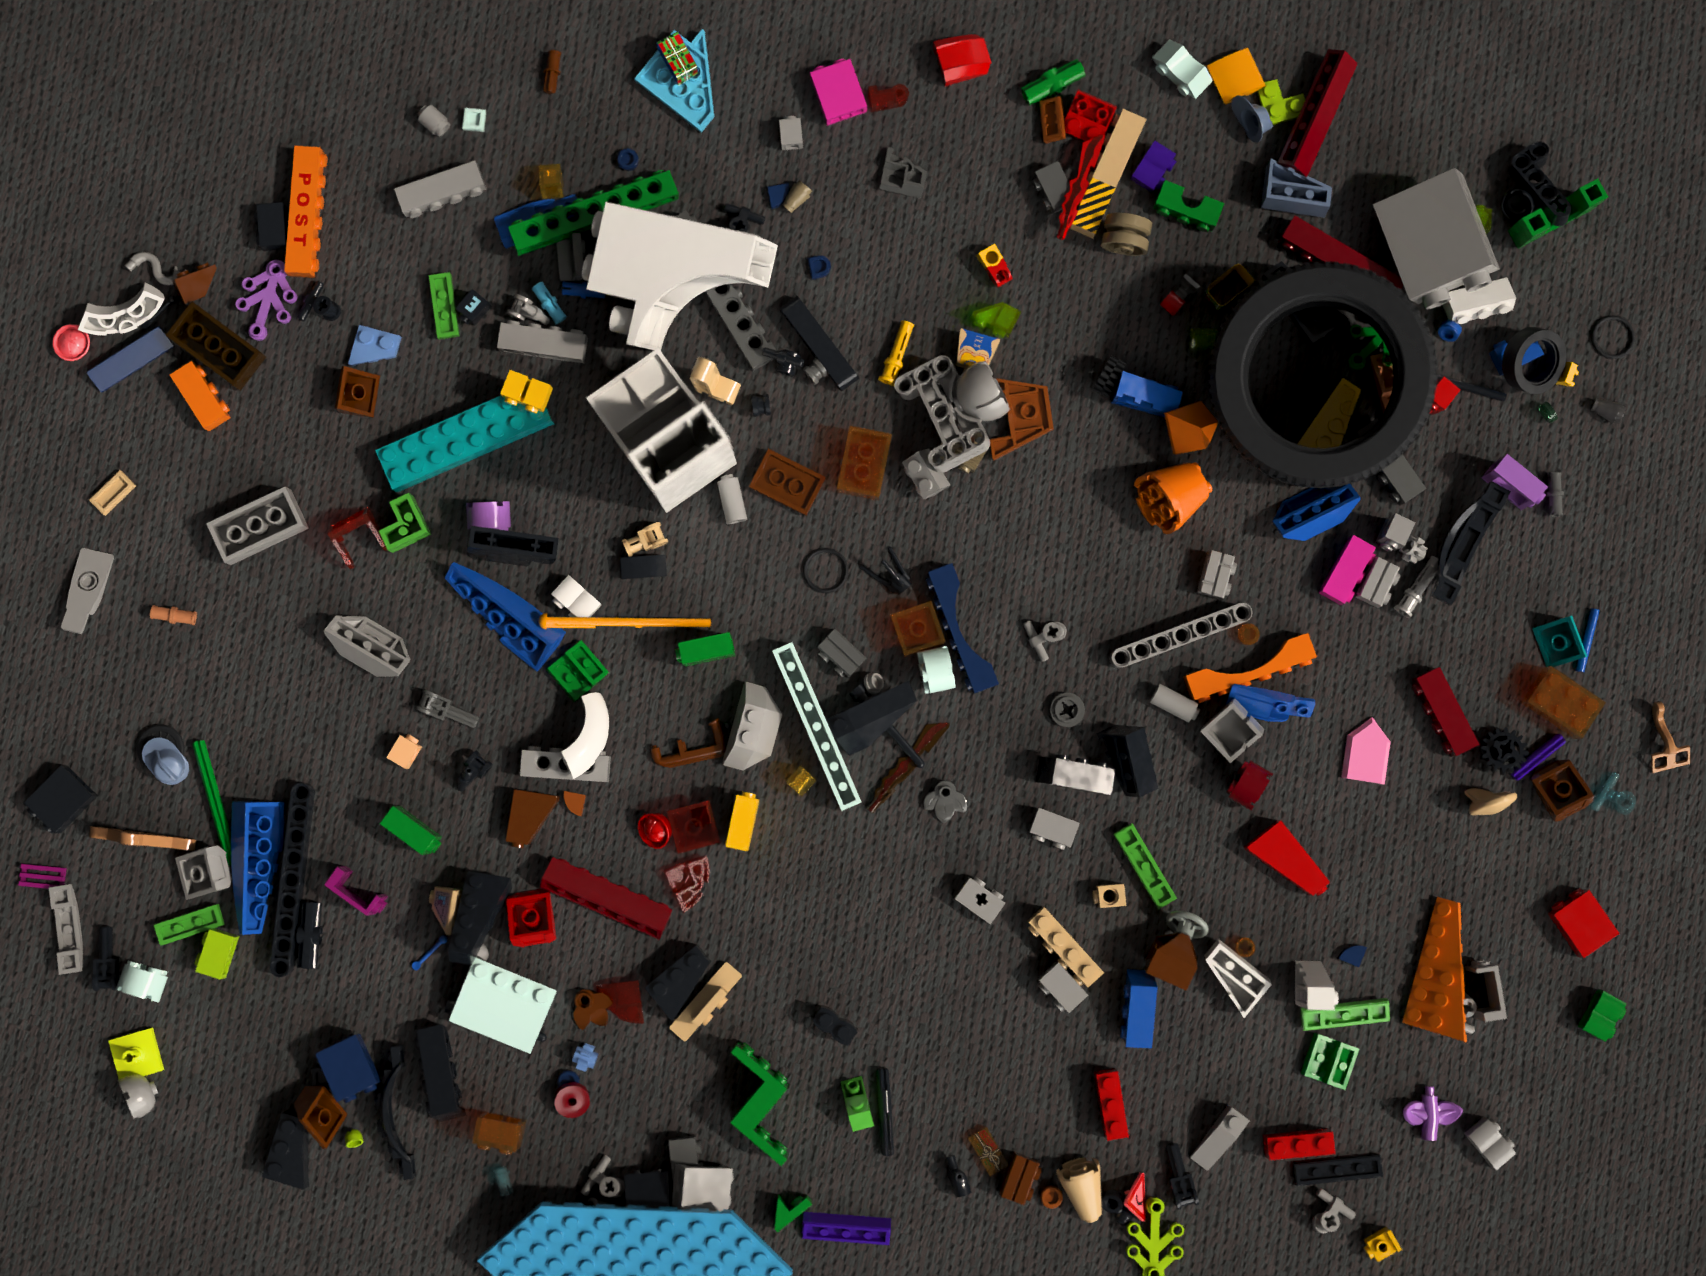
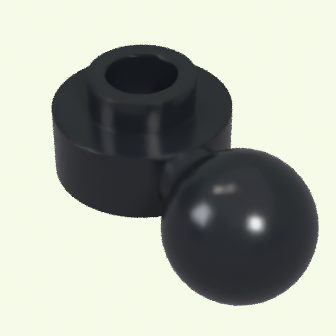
M1116 1190L1105 1191L1101 1198L1102 1208L1109 1213H1115V1219L1118 1224L1127 1225L1133 1218L1132 1212L1128 1208L1123 1207L1124 1198L1122 1194Z

